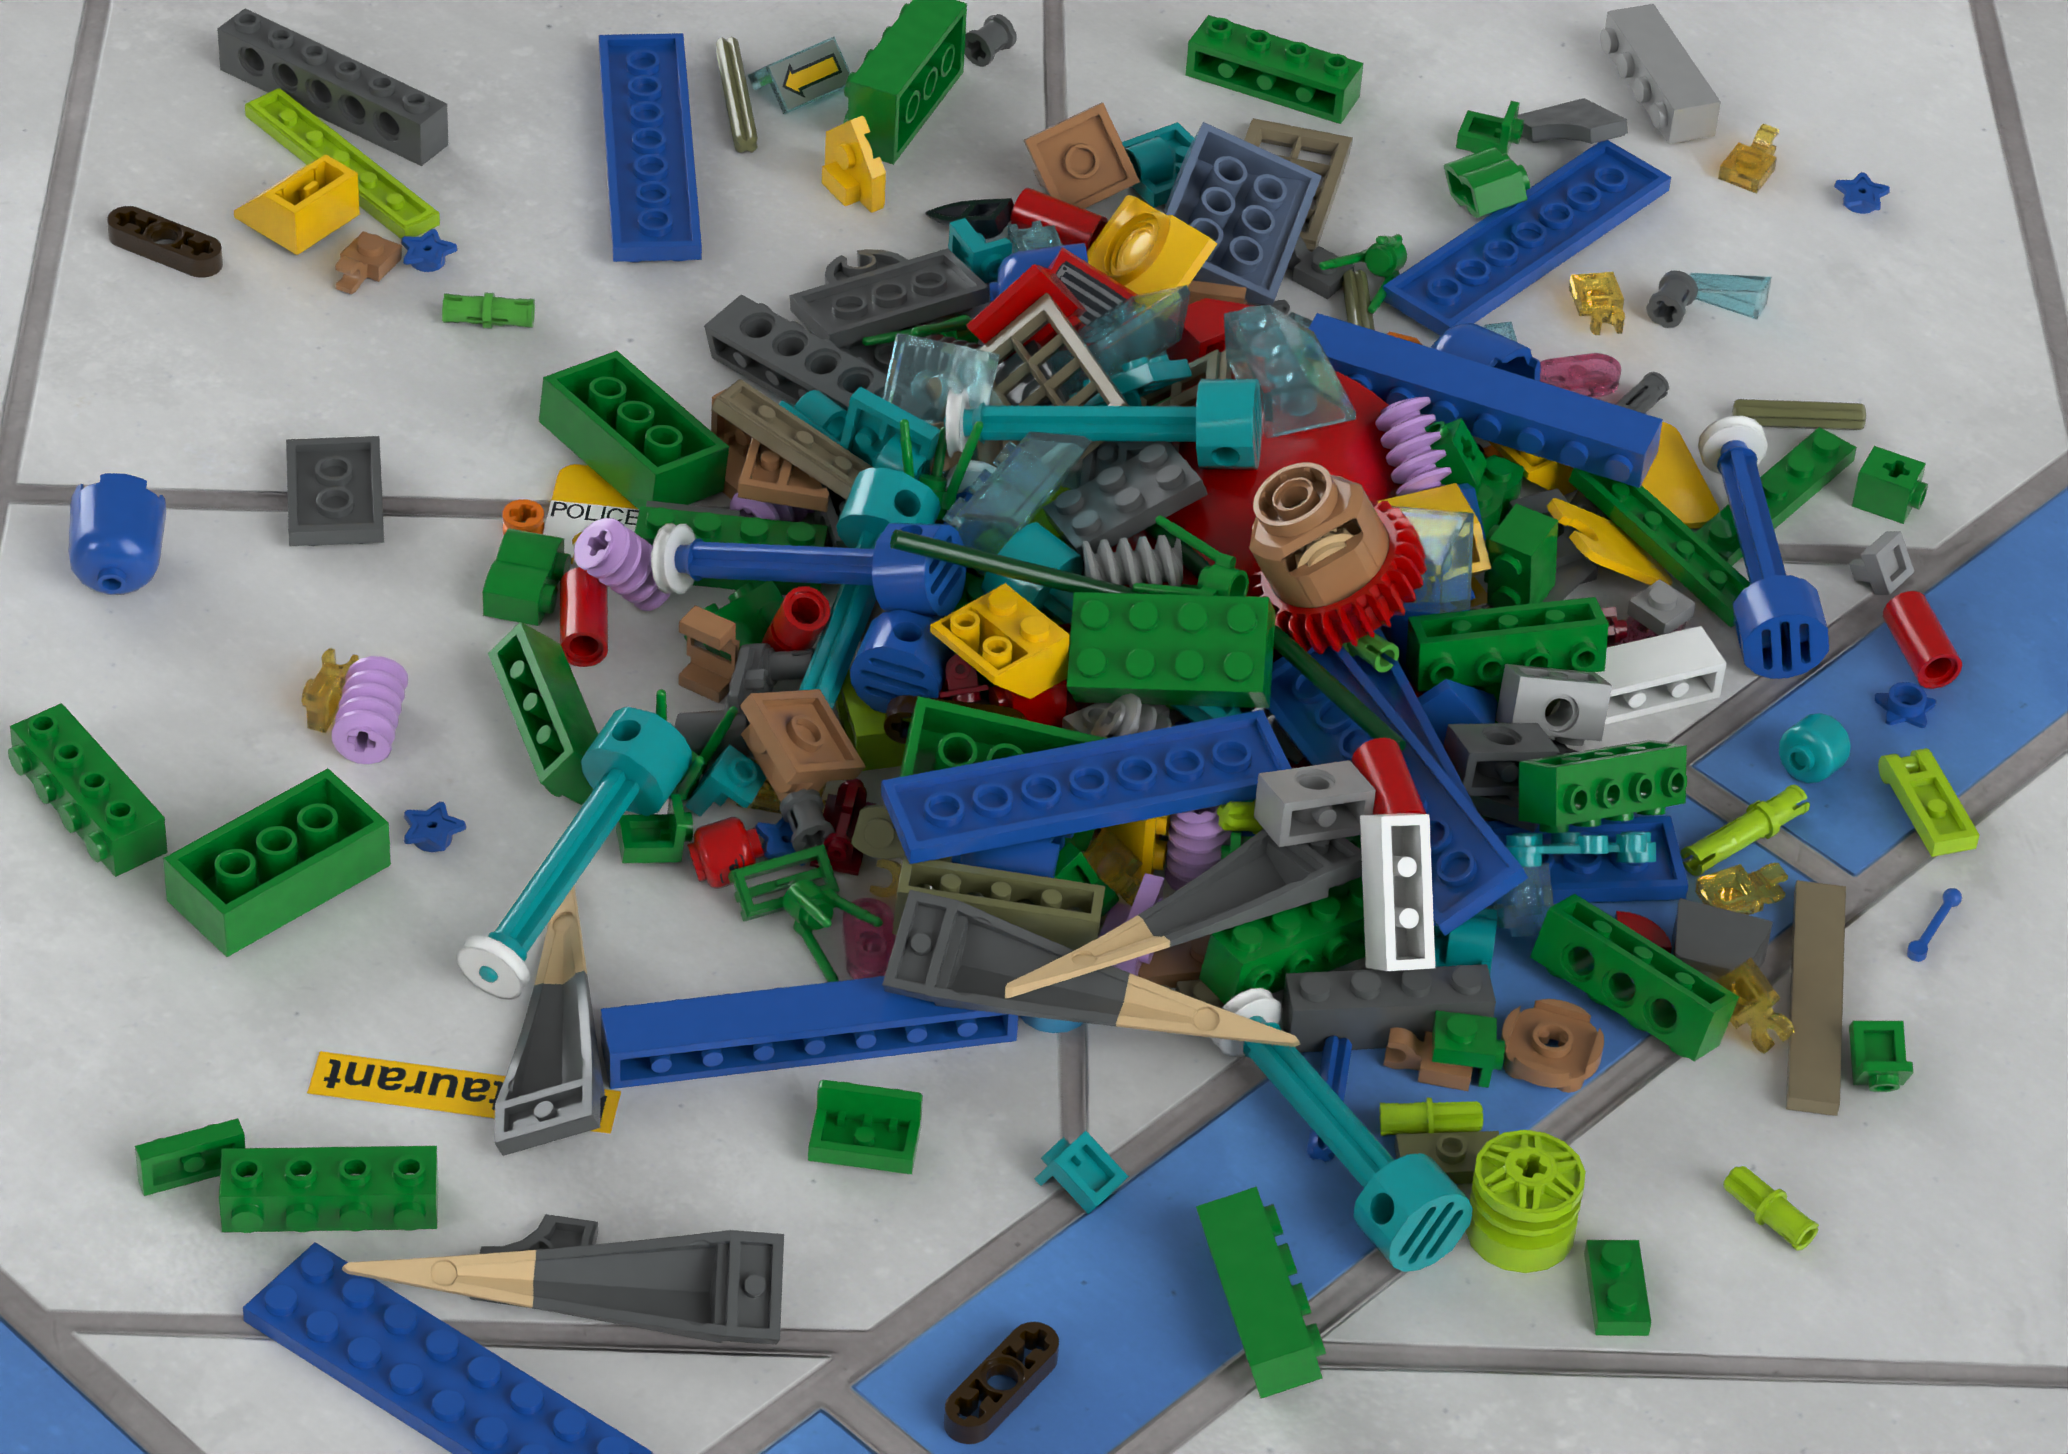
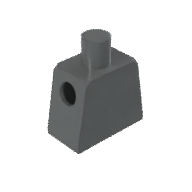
M1680 898L1672 934L1671 954L1739 996L1737 1006L1741 1003L1765 961L1773 921Z

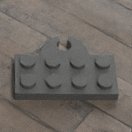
M948 248L910 260L898 253L886 250H857L858 267L847 265V258L841 255L826 267L825 285L789 295L790 311L814 335L821 339L832 341L838 348L843 346L845 348L851 347L853 343L862 341L864 337L894 332L913 325L928 324L933 319L953 313H964L970 311L973 307L990 302L989 286Z

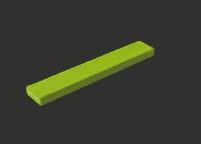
M277 88L245 104V116L305 164L328 155L357 172L359 206L400 239L405 236L417 237L440 225V213L282 89Z

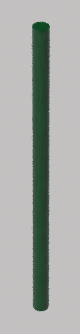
M1157 523L1144 529L1156 541L1158 535H1165L1171 548H1174L1177 537ZM1181 540L1183 566L1198 579L1203 568L1212 565L1191 546ZM1275 625L1274 649L1371 738L1393 739L1398 743L1401 752H1403L1406 742L1285 631Z
M895 529L890 541L892 549L1069 593L1148 594L1135 592L1130 587Z

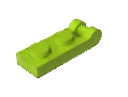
M1928 748L1913 750L1910 756L1899 757L1895 753L1883 755L1879 758L1878 768L1882 781L1885 784H1890L1931 857L1977 848L1980 834Z

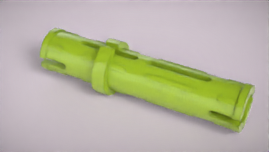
M1794 784L1788 786L1784 791L1767 801L1760 802V800H1757L1750 804L1743 815L1692 845L1684 847L1680 853L1681 857L1685 859L1690 855L1693 856L1683 862L1684 867L1690 874L1700 876L1709 868L1758 839H1764L1765 837L1770 839L1780 831V826L1808 812L1809 802L1797 805V803L1808 798L1806 793Z

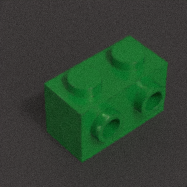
M1516 503L1500 525L1495 524L1492 526L1485 541L1491 569L1484 573V582L1488 584V605L1505 607L1542 603L1555 586L1557 519Z

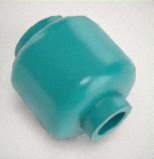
M1822 713L1809 714L1784 732L1779 741L1778 753L1782 765L1795 779L1808 784L1819 783L1844 766L1850 755L1851 743L1847 731L1832 716Z

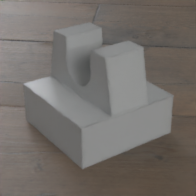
M1886 531L1861 554L1862 559H1854L1849 563L1854 580L1870 582L1875 595H1890L1914 573L1901 531Z

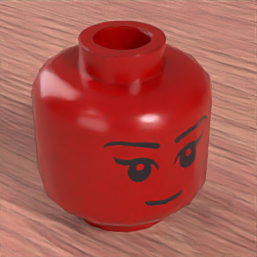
M729 817L697 828L694 832V842L687 844L698 881L707 880L708 884L715 889L733 885L730 884L728 878L731 870L756 864L755 859L764 856L756 828L746 830L743 822L737 817Z

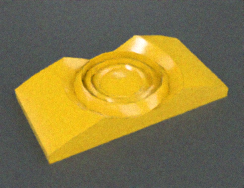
M1127 195L1088 249L1087 257L1090 265L1138 294L1137 303L1166 318L1168 312L1175 306L1217 246V243L1175 216L1166 215L1139 198Z

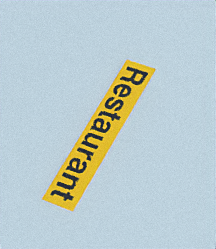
M320 1051L307 1094L495 1119V1103L506 1076ZM604 1089L605 1095L600 1098V1128L590 1132L611 1134L621 1091Z

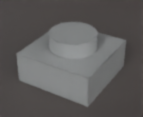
M1659 579L1629 600L1627 614L1656 634L1664 635L1671 633L1694 616L1696 603Z

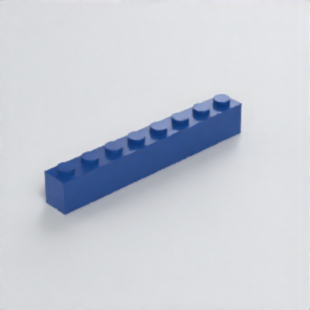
M1316 314L1297 347L1296 360L1311 362L1342 373L1375 393L1388 405L1415 397H1429L1431 403L1422 408L1420 413L1434 414L1436 421L1433 423L1444 421L1447 424L1462 418L1474 437L1640 488L1658 453L1663 419L1323 314Z
M885 976L603 1008L601 1009V1047L610 1089L1014 1042L1017 1041L1019 1015L935 1006L934 1002L884 991L882 984Z

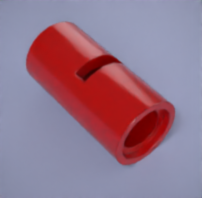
M1025 188L1020 193L1011 214V227L1015 230L1057 246L1085 243L1086 251H1088L1108 222V219L1104 216L1031 188Z
M580 567L569 570L560 580V644L568 663L579 667H589L603 661L608 653V586Z
M802 586L791 590L784 598L762 639V643L770 644L775 649V652L813 648L830 617V605L827 598L820 591L812 587Z
M1907 591L1893 597L1883 610V619L1919 684L1928 689L1948 685L1960 674L1962 661L1926 597L1918 591Z
M1376 738L1365 742L1357 748L1352 756V763L1376 790L1373 815L1398 813L1426 814L1401 749L1395 740Z

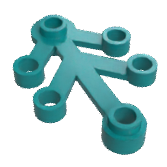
M1581 832L1551 833V844L1543 845V833H1513V835L1506 836V848L1522 867L1542 866V854H1607L1608 852H1616V862H1656V842L1651 841V832H1621V834H1616V842H1608V835H1581Z

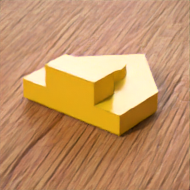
M860 116L826 131L825 165L822 166V184L844 206L860 201L872 213L884 208L886 171L880 157L873 159L871 146L864 135L869 133L870 129L865 117Z

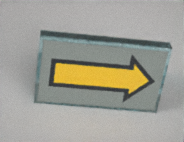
M831 37L749 74L748 77L755 91L769 84L771 85L780 108L785 115L845 88L850 71L835 37Z

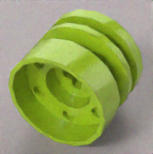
M1531 1130L1511 1131L1502 1133L1487 1141L1476 1157L1472 1191L1469 1200L1473 1211L1471 1223L1465 1232L1471 1247L1485 1261L1508 1271L1521 1273L1547 1270L1562 1262L1573 1248L1578 1213L1584 1191L1586 1171L1580 1156L1566 1142L1544 1132Z

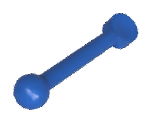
M1949 888L1944 891L1942 896L1943 904L1920 939L1909 943L1907 950L1909 959L1916 962L1926 959L1928 943L1950 909L1958 906L1962 901V894L1958 889Z

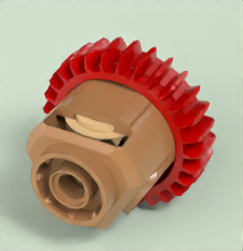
M1310 462L1296 463L1284 467L1272 474L1259 487L1253 502L1256 518L1252 526L1249 549L1256 561L1253 563L1255 574L1249 578L1252 588L1249 594L1251 597H1269L1276 613V626L1285 631L1305 651L1308 652L1313 647L1315 652L1320 655L1324 653L1328 646H1332L1336 652H1340L1342 645L1347 642H1351L1353 646L1357 647L1359 638L1367 634L1375 638L1374 630L1383 625L1391 628L1390 618L1393 615H1405L1403 604L1416 601L1414 589H1419L1424 585L1421 575L1427 571L1424 561L1426 554L1419 540L1420 537L1413 524L1410 523L1399 508H1393L1388 501L1378 503L1372 496H1367L1361 484L1349 481L1341 476L1331 475L1323 466Z

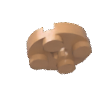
M1556 999L1536 1000L1534 1008L1525 1009L1520 1012L1521 1006L1512 1010L1504 1021L1501 1033V1040H1505L1503 1067L1505 1072L1512 1078L1523 1079L1538 1086L1557 1088L1562 1092L1571 1093L1581 1089L1584 1080L1591 1077L1597 1071L1604 1048V1035L1601 1028L1597 1032L1596 1028L1590 1023L1591 1015L1575 1004ZM1549 1039L1559 1041L1556 1048L1544 1044H1547Z

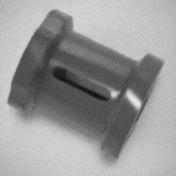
M1001 14L991 15L985 20L983 27L979 30L967 32L965 35L966 57L973 64L984 67L993 61L997 52L1010 49L1017 40V34L1012 23Z
M1682 271L1665 273L1659 282V292L1651 296L1646 306L1650 319L1665 328L1678 326L1686 313L1685 307L1692 304L1697 297V283L1690 275Z
M801 789L788 794L782 800L779 808L784 821L788 822L793 832L791 843L796 852L822 845L826 836L836 833L832 824L825 820L822 812L824 805L818 791Z

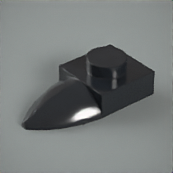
M1012 198L968 200L943 205L928 210L925 214L932 220L949 226L950 222L966 218L977 233H981L985 239H990L1000 235L1011 221L1014 204Z

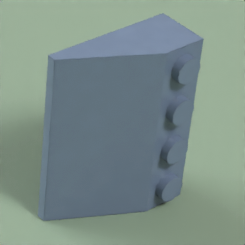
M1202 122L1185 155L1163 210L1164 214L1175 216L1217 243V246L1193 280L1246 287L1245 300L1248 303L1272 305L1322 176Z

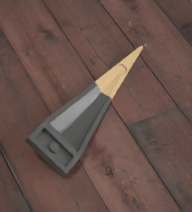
M1262 829L1207 871L1144 912L1088 944L1007 983L1005 986V998L1021 995L1328 897L1329 888L1340 886L1348 881L1362 877L1361 849L1345 837L1278 847L1268 833Z
M573 886L548 922L543 951L526 1017L507 1075L495 1103L494 1143L503 1156L600 1128V1098L605 1094L575 886Z
M914 890L909 891L882 984L886 992L934 1002L935 1006L1289 1047L1300 1045L1295 1035L1192 998L1114 966L1102 968L1011 998H1005V986L1007 983L1074 950L959 900Z
M726 1230L539 1250L348 1262L342 1267L345 1273L716 1343L730 1341L777 1345L780 1341L784 1234Z

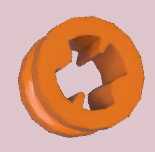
M519 499L510 502L504 507L502 511L504 522L503 535H505L509 528L543 534L544 509L540 504L528 499Z

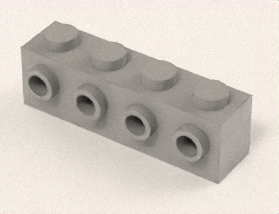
M1648 4L1608 11L1605 29H1602L1600 34L1602 49L1606 54H1609L1617 66L1621 78H1625L1633 90L1636 101L1643 105L1650 116L1653 126L1659 129L1668 144L1715 136L1721 101L1656 6Z

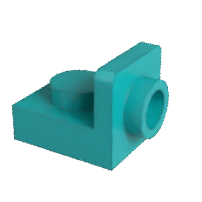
M966 218L950 222L948 249L985 284L996 281L999 266L1006 257L1012 254L1013 244L1008 238H1003L986 243L984 236L981 233H977Z
M729 744L703 774L697 787L686 802L685 807L701 817L713 802L721 807L729 797L743 808H747L766 780V776L758 764Z
M1084 1131L1072 1144L1063 1137L1046 1152L1041 1159L1047 1167L1034 1179L1042 1186L1053 1176L1089 1215L1129 1176L1087 1131Z

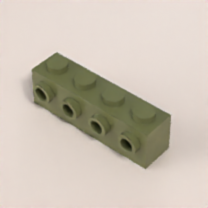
M904 855L897 889L892 934H897L909 891L914 890L959 900L1041 937L1076 950L1098 938L1105 886L938 860L909 864L907 857Z

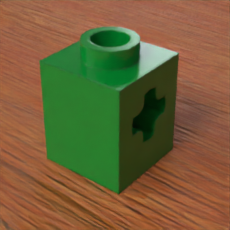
M1460 418L1447 424L1444 421H1438L1426 427V432H1440L1442 437L1430 445L1431 450H1445L1447 454L1435 463L1436 467H1450L1452 471L1451 474L1441 480V484L1468 483L1474 488L1478 487L1487 461L1463 419Z
M1874 446L1859 471L1852 507L1904 524L1912 508L1919 510L1926 497L1928 484L1922 482L1926 463Z

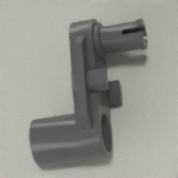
M768 643L743 644L739 650L735 670L732 674L725 709L679 713L675 721V728L684 736L691 751L700 756L722 718H724L730 707L735 706L738 708V714L710 760H716L729 744L748 758L754 757L741 735L750 722L740 705L750 693L772 692L777 681L803 679L815 648L775 652V649Z

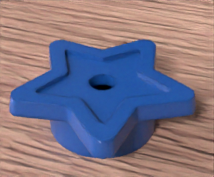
M1864 172L1859 173L1853 180H1837L1834 184V187L1844 194L1843 205L1848 210L1860 214L1880 210V198L1890 193L1889 186L1872 182Z
M436 229L429 230L421 237L405 236L401 239V244L408 250L404 256L403 263L406 265L411 264L413 268L422 272L439 270L446 262L445 256L458 251L455 243L441 240Z
M1910 682L1896 683L1890 688L1889 693L1875 694V702L1887 711L1885 720L1887 725L1907 722L1919 728H1925L1927 725L1925 713L1934 708L1936 704L1935 699L1927 697L1923 688Z
M438 802L426 811L409 809L404 812V818L410 825L409 830L404 836V843L415 844L416 847L423 851L437 852L446 850L452 842L453 834L464 831L467 828L465 821L448 815L444 802Z
M783 817L776 824L758 822L754 828H756L757 833L764 839L762 849L767 859L770 860L796 852L791 843V836L793 835L791 826L788 822L784 821Z

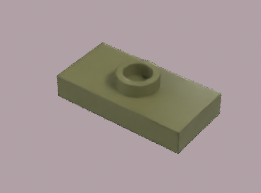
M1499 1131L1396 1134L1394 1144L1396 1159L1407 1154L1422 1153L1433 1158L1455 1184L1473 1183L1477 1154L1487 1141L1499 1135Z

